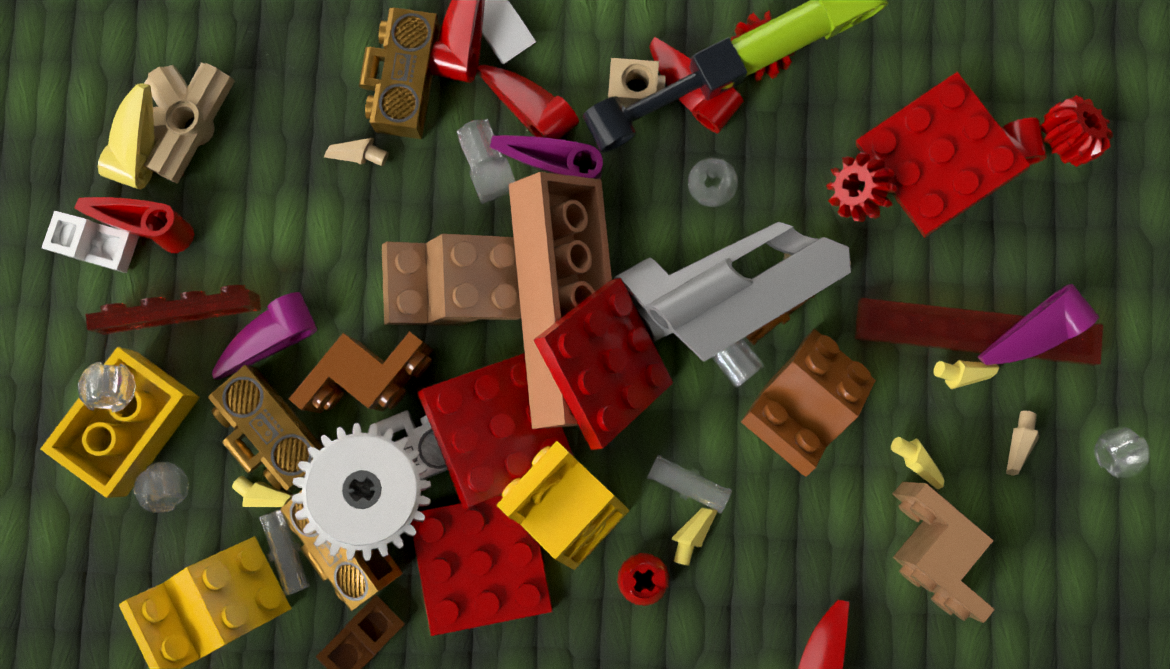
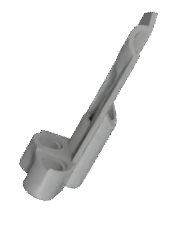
M777 222L671 275H668L655 260L647 258L615 276L614 279H622L653 343L664 336L674 333L704 362L851 273L850 254L848 246L825 237L815 239L798 233L793 228L794 226ZM764 243L778 251L791 255L752 279L742 276L732 267L733 261Z

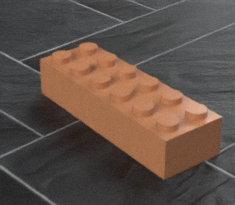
M538 172L509 184L532 429L578 426L533 339L608 281L612 280L601 179Z

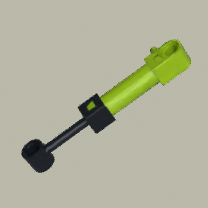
M810 0L732 41L727 37L694 54L689 66L692 74L626 108L621 104L617 96L607 98L589 108L582 117L602 153L611 151L636 136L637 132L632 122L698 88L701 89L707 101L742 84L746 76L822 37L828 40L873 17L888 5V1Z

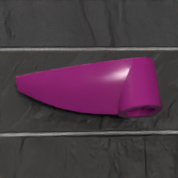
M499 135L492 136L490 148L537 169L554 174L601 179L603 158L601 153L591 145L533 136ZM582 161H589L591 168L594 170L589 169L587 174L580 173L579 166L576 164L581 165Z
M1069 284L1052 294L980 354L978 358L985 365L1020 361L1036 356L1067 339L1081 334L1099 319V315L1073 284Z
M294 292L275 299L267 306L268 310L244 327L230 342L212 370L213 379L220 380L236 373L244 365L251 366L313 335L317 331V327L302 294Z

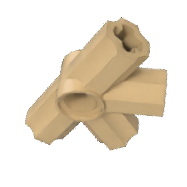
M202 62L189 85L186 84L178 69L173 65L167 67L159 66L148 73V78L144 84L151 86L152 97L158 107H153L155 146L143 166L172 182L178 183L198 146L207 143L212 138L214 133L213 120L235 81L218 68ZM195 117L192 125L185 129L188 120Z

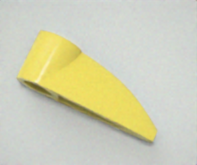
M137 84L120 104L112 123L108 145L102 151L98 162L100 176L141 190L149 183L153 174L152 170L143 166L154 147L153 103L151 86L149 84Z

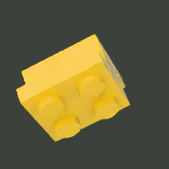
M556 441L552 447L547 446L534 457L532 461L533 467L522 478H516L508 484L502 493L503 499L497 506L509 518L519 523L555 560L575 570L630 510Z
M255 536L192 564L164 583L119 604L150 669H182L292 609Z

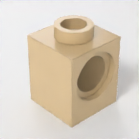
M611 58L608 98L617 96L621 104L626 108L665 88V76L658 75L659 61ZM637 79L643 81L647 88L641 92H634L626 84L631 80Z

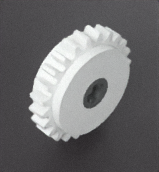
M359 423L354 424L353 434L346 435L345 431L339 427L337 428L338 439L331 441L329 437L323 435L321 440L324 448L319 451L310 446L308 452L313 460L311 463L300 461L298 467L305 472L304 478H293L292 483L302 488V493L293 495L292 502L303 504L304 508L295 513L296 519L304 520L308 518L310 523L305 526L303 532L305 535L312 534L315 531L319 534L315 541V545L318 548L327 541L331 543V556H335L342 548L347 550L348 561L353 560L356 551H363L365 561H370L371 550L378 549L379 553L385 557L388 555V544L392 542L400 549L403 547L400 537L403 533L412 537L416 534L414 527L410 525L412 520L423 522L425 519V515L417 511L418 506H428L430 503L429 498L421 496V491L430 488V481L420 480L419 477L426 472L427 466L426 464L415 466L414 461L419 456V451L416 449L407 453L404 449L408 439L404 437L395 443L392 441L393 430L390 428L385 432L384 436L377 435L376 424L371 425L368 433H361ZM369 483L372 486L370 494L373 495L369 501L362 497L356 502L351 498L355 495L354 490L351 489L353 485L357 484L362 487Z

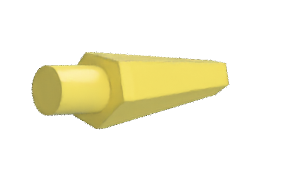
M958 360L953 365L939 361L934 367V375L945 379V383L950 389H955L991 379L997 374L1000 367L997 364L985 365L982 362Z
M897 437L893 440L891 450L904 458L908 468L912 469L936 489L944 487L945 480L942 473L919 439L916 438L908 442L901 437Z
M244 476L238 477L232 485V488L244 497L243 507H283L293 496V494L278 490L264 482H255L254 484Z
M701 508L672 537V540L678 542L674 562L690 565L694 546L702 547V543L717 514V509Z

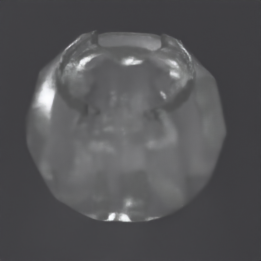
M709 157L697 162L688 176V188L692 197L700 204L709 207H717L729 202L735 195L738 187V178L733 166L721 158ZM707 175L712 179L717 176L721 179L718 186L719 189L715 186L709 188L705 186L708 178Z
M96 362L83 371L77 389L80 400L88 409L94 411V408L112 409V412H117L124 409L131 402L136 384L134 376L125 365H102V362Z
M1116 427L1106 430L1099 436L1094 446V456L1098 465L1101 468L1104 467L1112 476L1130 478L1137 476L1145 469L1149 462L1150 449L1146 440L1143 437L1140 438L1131 429Z
M158 462L147 466V470L139 474L134 483V494L139 505L145 510L152 513H164L176 509V505L187 497L189 482L184 471L177 465L170 462Z

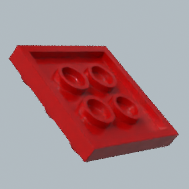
M958 72L856 140V146L861 152L869 154L870 158L875 156L883 158L885 161L884 168L893 169L895 175L887 183L896 185L898 190L893 192L892 195L924 238L1027 171L1030 167L1024 156Z
M621 278L608 281L533 339L591 450L603 449L673 384Z
M525 353L424 388L418 392L463 509L502 494L509 483L516 478H522L533 467L532 461L543 448L547 446L552 447L556 441L573 456L562 427L532 429Z
M502 495L492 497L466 509H463L462 504L458 503L419 511L425 515L424 521L417 522L412 520L411 525L416 531L413 540L431 636L553 611L541 546L519 523L509 518L497 506L503 499Z

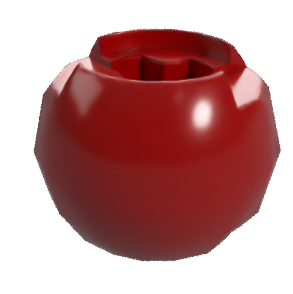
M638 553L630 556L622 563L618 571L617 583L620 592L626 600L635 605L648 606L657 603L664 597L669 588L670 576L666 565L660 558L649 553ZM648 569L651 570L650 578L653 585L650 588L645 585L639 589L635 588L634 586L637 581L634 573L637 570L641 573H645Z

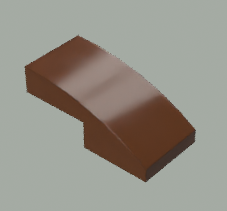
M375 595L316 658L327 669H362L405 623Z

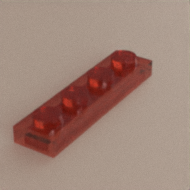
M228 285L221 287V293L206 295L205 291H190L181 293L180 300L167 302L164 297H151L140 300L141 306L126 308V304L123 303L106 304L100 306L101 312L85 314L87 330L106 335L260 311V296L246 289L245 285Z

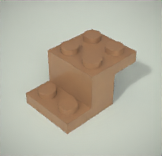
M441 234L427 243L385 242L382 244L384 325L461 326L478 319L517 320L521 318L514 237Z
M902 482L892 493L901 501V504L898 506L899 509L916 522L923 521L893 556L903 566L899 572L915 586H922L926 590L935 593L931 600L949 615L954 613L963 621L970 617L984 623L995 609L961 580L993 540L928 484Z

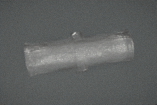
M660 455L657 456L647 477L679 492V497L685 500L690 497L717 510L718 513L723 512L732 492L731 489L722 487L700 476V471L694 468L689 471L662 458Z
M280 509L260 516L259 520L262 523L271 550L267 555L269 561L275 562L284 595L293 594L309 587L310 583L307 581L298 553L302 549L300 543L294 541L287 519Z

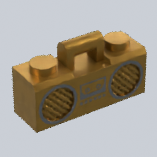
M390 8L388 21L382 20L379 27V43L383 44L384 49L375 47L365 48L359 87L375 91L374 96L369 95L367 97L365 117L370 119V124L376 133L422 140L433 78L429 66L430 55L433 45L439 39L441 31L435 13ZM379 61H383L382 78L376 79Z
M244 365L208 397L216 406L211 410L215 418L224 427L229 428L232 425L236 429L222 443L248 474L256 470L261 464H264L267 469L263 471V474L276 489L280 490L283 487L286 491L297 490L299 487L292 483L293 478H304L305 472L298 467L299 462L311 463L313 458L308 452L310 446L319 451L324 447L261 372L255 367ZM245 436L259 451L256 455L242 441Z
M291 499L280 509L287 519L291 531L297 534L304 545L300 549L323 581L329 579L335 588L336 595L345 602L350 611L356 609L403 574L389 553L383 557L378 549L371 550L370 561H365L363 551H356L353 560L348 561L347 550L342 548L335 556H331V543L327 541L318 548L315 545V541L319 534L315 531L312 534L305 535L303 532L305 526L310 522L308 518L297 520L295 516L296 512L304 508L303 504L293 503Z

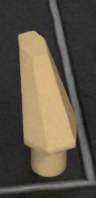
M366 138L330 145L324 157L357 162L359 164H364L368 160L383 167L388 159L389 152L373 146L374 138Z
M1020 412L1018 427L1013 429L1006 470L1008 475L1014 476L1019 474L1039 439V433L1035 430L1037 414L1034 412Z

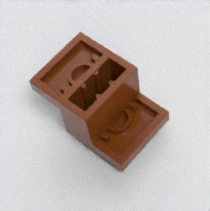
M813 329L804 338L795 354L763 387L741 423L806 477L817 467L826 447L858 418L876 380L863 364L852 361L839 350L837 343L832 338L821 335L816 329Z
M409 331L384 362L360 341L343 333L291 395L289 400L301 410L322 413L324 409L330 411L335 407L344 394L341 388H344L368 409L384 412L388 407L392 410L405 396L407 391L403 387L411 377L419 378L432 362L429 355L433 352V349Z

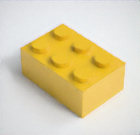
M117 347L40 450L104 497H126L200 397L137 351Z

